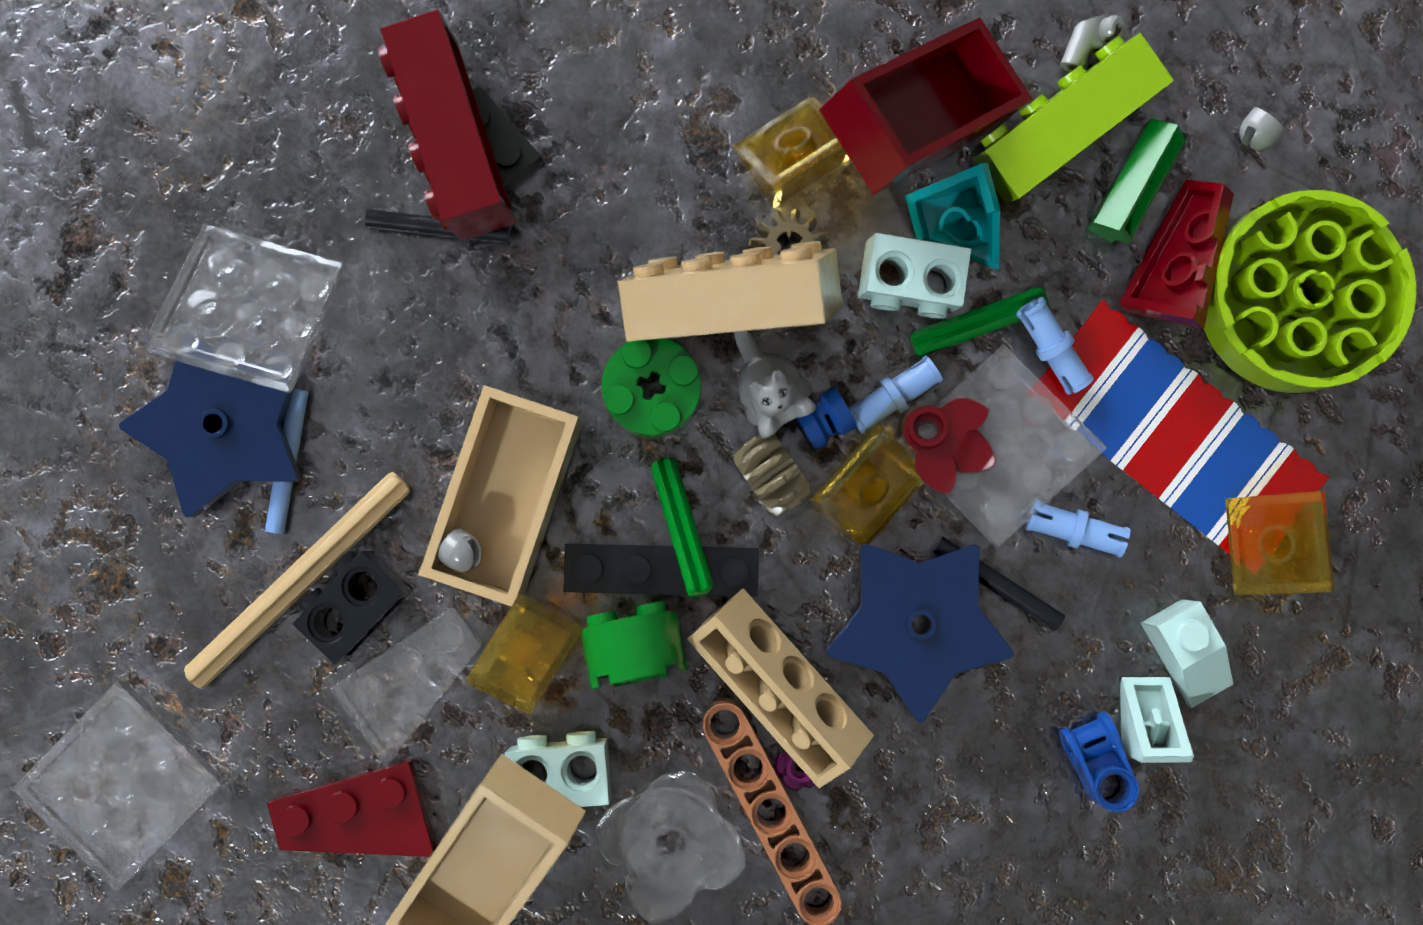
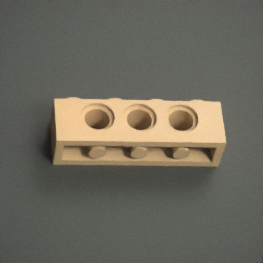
M744 588L719 607L687 638L690 644L818 788L823 787L849 770L874 737L872 732Z

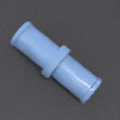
M1044 297L1030 301L1017 311L1018 319H1021L1038 346L1035 350L1040 361L1048 362L1063 386L1064 392L1070 395L1072 392L1076 393L1087 387L1094 378L1072 345L1075 341L1069 331L1063 332L1047 306Z
M927 355L895 378L890 379L887 376L879 382L881 387L851 407L848 406L857 429L863 435L868 429L895 411H898L900 414L909 409V402L936 384L943 382V378Z
M1034 500L1029 512L1031 518L1027 519L1026 530H1033L1067 540V546L1078 548L1079 545L1113 554L1119 558H1122L1126 551L1128 543L1124 542V540L1130 538L1131 531L1128 527L1123 528L1088 517V512L1080 509L1073 513L1040 503L1037 500Z

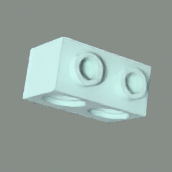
M875 233L865 243L858 298L871 300L870 306L875 309L898 311L900 305L918 308L917 314L920 316L939 319L946 318L947 313H952L963 307L971 248ZM881 264H891L897 269L899 273V283L897 286H890L881 279L879 273ZM929 271L938 272L945 279L946 289L943 294L936 293L929 287L927 282Z
M595 731L566 734V741L547 743L546 735L517 738V745L511 746L505 752L506 757L521 767L528 760L541 762L547 771V779L544 783L580 807L609 805L611 801L612 786L608 738L596 739ZM577 756L589 757L596 765V775L590 779L576 777L571 770V760Z

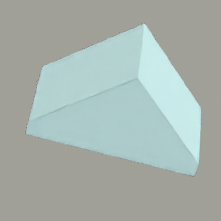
M1122 677L1120 682L1121 740L1125 754L1141 763L1192 762L1194 755L1171 678Z

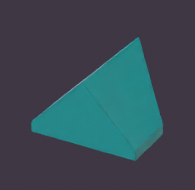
M981 163L905 196L917 240L971 248L970 260L999 271L1000 207L988 163Z

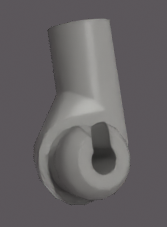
M1102 14L1079 22L1073 30L1060 66L1069 72L1079 65H1082L1084 68L1091 51L1104 47L1119 35L1121 38L1124 37L1126 33L1125 20L1119 15Z

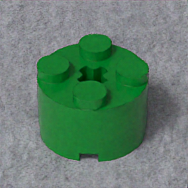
M669 339L628 341L611 356L605 367L602 377L603 399L613 418L631 434L647 439H657L672 435L688 425L698 410L701 399V380L697 364L682 346ZM653 377L659 378L660 386L665 392L663 395L654 394L651 400L645 399V392L640 386L642 382L650 383Z
M655 602L636 607L637 616L619 619L616 612L613 611L586 617L588 627L580 630L591 690L602 689L600 679L609 678V683L613 684L614 687L667 677L666 667L675 664L678 666L679 673L688 671L677 611H667L665 602Z

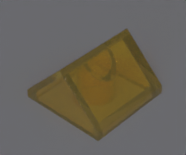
M813 95L733 145L736 154L772 208L850 159L819 112L823 104Z
M877 424L868 431L808 501L860 546L862 544H870L924 482L917 474L915 462L885 427Z
M1325 491L1225 499L1234 595L1335 591Z
M519 594L465 682L530 715L581 634L582 628L553 603Z

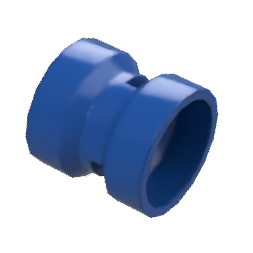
M833 386L820 393L818 401L814 402L816 405L815 411L807 416L794 419L813 452L826 446L829 438L835 434L845 435L857 428L849 408Z

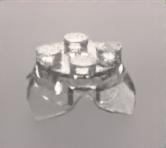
M677 771L661 775L652 781L643 793L624 798L615 803L604 814L595 828L596 840L601 854L608 863L622 869L625 875V891L631 905L650 924L661 923L679 916L690 906L697 892L702 889L718 890L726 887L745 868V854L739 834L734 826L719 813L716 796L711 787L698 775L690 771ZM669 830L679 832L678 838L685 840L684 845H675L673 852L664 850V842L657 840L659 835H667Z

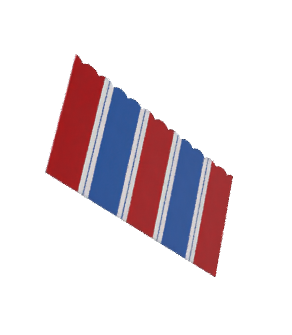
M1103 299L1073 336L1075 342L1072 346L1088 372L1092 374L1093 381L1084 389L1067 395L1055 373L1049 367L1027 396L1255 574L1330 476L1319 473L1311 461L1300 458L1296 450L1290 445L1280 443L1279 438L1274 432L1261 428L1257 419L1247 413H1242L1240 407L1234 401L1223 398L1221 392L1215 386L1205 384L1197 372L1186 369L1178 357L1167 354L1159 342L1148 339L1141 328L1129 324L1122 313L1109 309V305Z

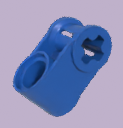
M1102 711L1096 714V720L1069 730L1067 727L1059 729L1058 733L1063 748L1075 768L1088 798L1104 809L1116 813L1127 811L1133 807L1139 796L1138 781L1125 755L1119 732L1108 713ZM1116 774L1120 780V790L1113 798L1104 799L1101 793V784L1106 777Z

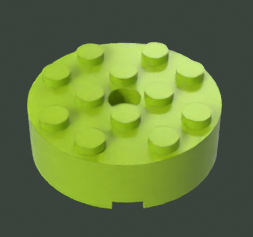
M1304 190L1277 197L1230 225L1225 232L1204 328L1208 340L1219 357L1233 371L1251 383L1266 389L1285 393L1313 392L1350 383L1360 379V377L1369 373L1380 363L1388 360L1407 334L1416 304V277L1413 263L1407 248L1402 250L1395 236L1386 226L1390 222L1371 206L1349 195L1326 190ZM1300 284H1303L1310 293V301L1304 296L1302 288H1299Z

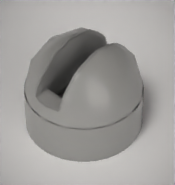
M1254 107L1244 118L1240 126L1239 137L1243 144H1250L1251 149L1258 151L1267 149L1275 143L1285 129L1272 115L1260 108Z
M462 528L450 532L438 550V560L451 570L457 572H466L474 569L482 559L481 544L473 535Z

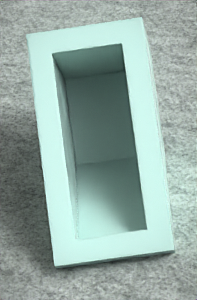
M1181 599L1141 622L1143 629L1189 708L1197 706L1233 685L1226 645L1201 602Z

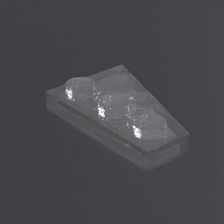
M454 603L332 684L330 691L386 768L402 745L422 723L435 703L477 653L482 642Z

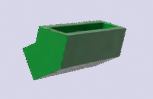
M1151 118L1141 128L1086 228L1087 230L1111 243L1115 240L1127 244L1130 243L1186 142L1178 125Z

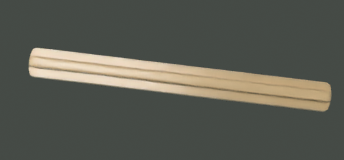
M394 472L388 473L185 666L184 672L188 681L200 689L207 687L409 494L410 488L398 474Z

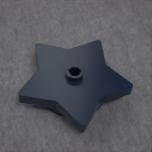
M187 332L182 337L168 389L124 419L119 424V428L168 460L182 512L185 517L195 518L241 481L299 482L301 480L299 469L283 429L284 416L301 369L293 364L237 367L198 336ZM220 416L223 424L221 429L215 433V422Z
M869 544L860 545L861 605L829 644L826 653L832 658L883 672L916 721L923 722L957 673L1013 657V650L978 607L980 548L978 545H967L920 563ZM918 615H925L930 621L929 627L924 634H917L912 628L913 619Z

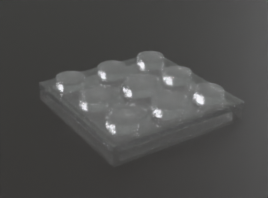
M203 224L144 341L146 350L150 354L291 394L344 276L343 263Z
M1004 344L935 405L941 408L953 399L968 398L981 403L989 409L987 419L977 431L990 444L996 460L995 466L978 473L957 472L953 490L950 494L945 495L996 549L1004 544L1107 449ZM925 423L918 429L920 436L925 439H931L937 435L936 427L930 423ZM902 435L897 440V445L915 463L916 452L908 446L904 435Z
M125 680L116 681L12 790L117 893L127 886L227 781Z

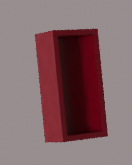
M439 9L381 27L380 31L385 46L378 48V53L388 78H394L396 86L401 93L393 96L394 103L403 125H409L416 139L415 142L409 143V149L418 172H424L431 186L430 190L424 191V195L433 219H439L445 231L451 230L461 242L516 224L459 44Z
M979 17L850 79L819 109V112L874 196L996 129L1033 100V98Z

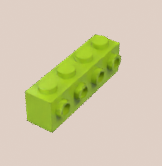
M1141 32L1126 42L1123 41L1120 35L1095 53L1099 59L1097 64L1087 71L1082 65H1079L1057 82L1061 88L1060 92L1049 100L1041 94L1018 111L1023 118L1022 121L1010 130L1003 123L980 140L985 149L974 156L973 159L977 165L988 163L994 188L1006 204L1020 199L1174 81Z

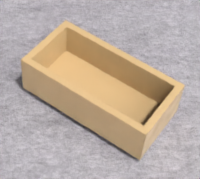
M821 241L793 244L791 249L780 251L781 254L773 255L772 247H757L743 250V254L731 256L729 260H725L724 252H711L695 255V259L682 261L681 265H678L677 257L652 259L648 261V264L633 267V275L618 281L626 342L826 323L843 307L836 248L822 250Z
M484 385L418 575L512 607L521 605L584 421L578 416ZM458 528H462L473 535L482 546V559L479 565L466 572L451 570L438 560V550L441 543L450 532Z
M501 753L385 925H510L566 848L586 811Z

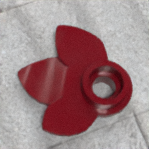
M956 398L941 408L932 405L920 406L911 411L906 417L903 426L904 439L908 446L916 452L915 469L917 474L930 488L948 495L955 485L957 472L978 473L995 466L996 460L990 444L977 431L987 419L989 414L987 407L972 399ZM925 423H930L936 427L937 435L931 439H925L920 436L918 432L919 427Z

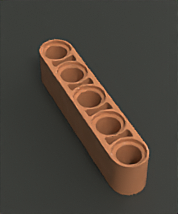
M722 697L712 701L707 706L703 716L705 737L799 915L805 922L811 925H828L838 917L842 903L836 883L745 710L739 702L731 698ZM721 710H730L735 713L739 719L737 728L729 734L716 732L711 726V719L715 713ZM753 754L762 762L761 769L755 776L742 777L734 770V764L740 756ZM769 798L777 799L784 804L782 815L772 821L761 818L757 813L760 803ZM791 843H800L807 848V855L800 863L789 864L781 858L783 848ZM817 887L824 888L830 892L828 902L818 908L811 907L804 902L806 894L811 889Z

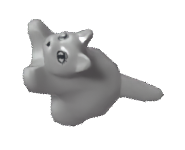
M748 330L734 332L737 346L745 364L740 372L737 390L741 403L744 406L747 420L752 425L758 424L759 434L762 438L773 435L785 423L798 417L807 416L816 410L815 403L808 398L812 393L811 385L788 358L772 353H764Z

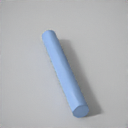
M294 389L284 416L283 429L297 463L309 392ZM273 482L265 525L266 532L285 533L293 482Z

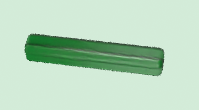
M1036 287L921 328L910 335L912 349L918 357H922L1020 322L1021 319H1018L1016 315L1017 311L1025 304L1034 299L1037 300L1039 297H1044L1049 307L1047 295L1042 287Z
M674 458L657 460L651 466L652 475L687 594L690 597L706 595L713 591V581L677 462Z

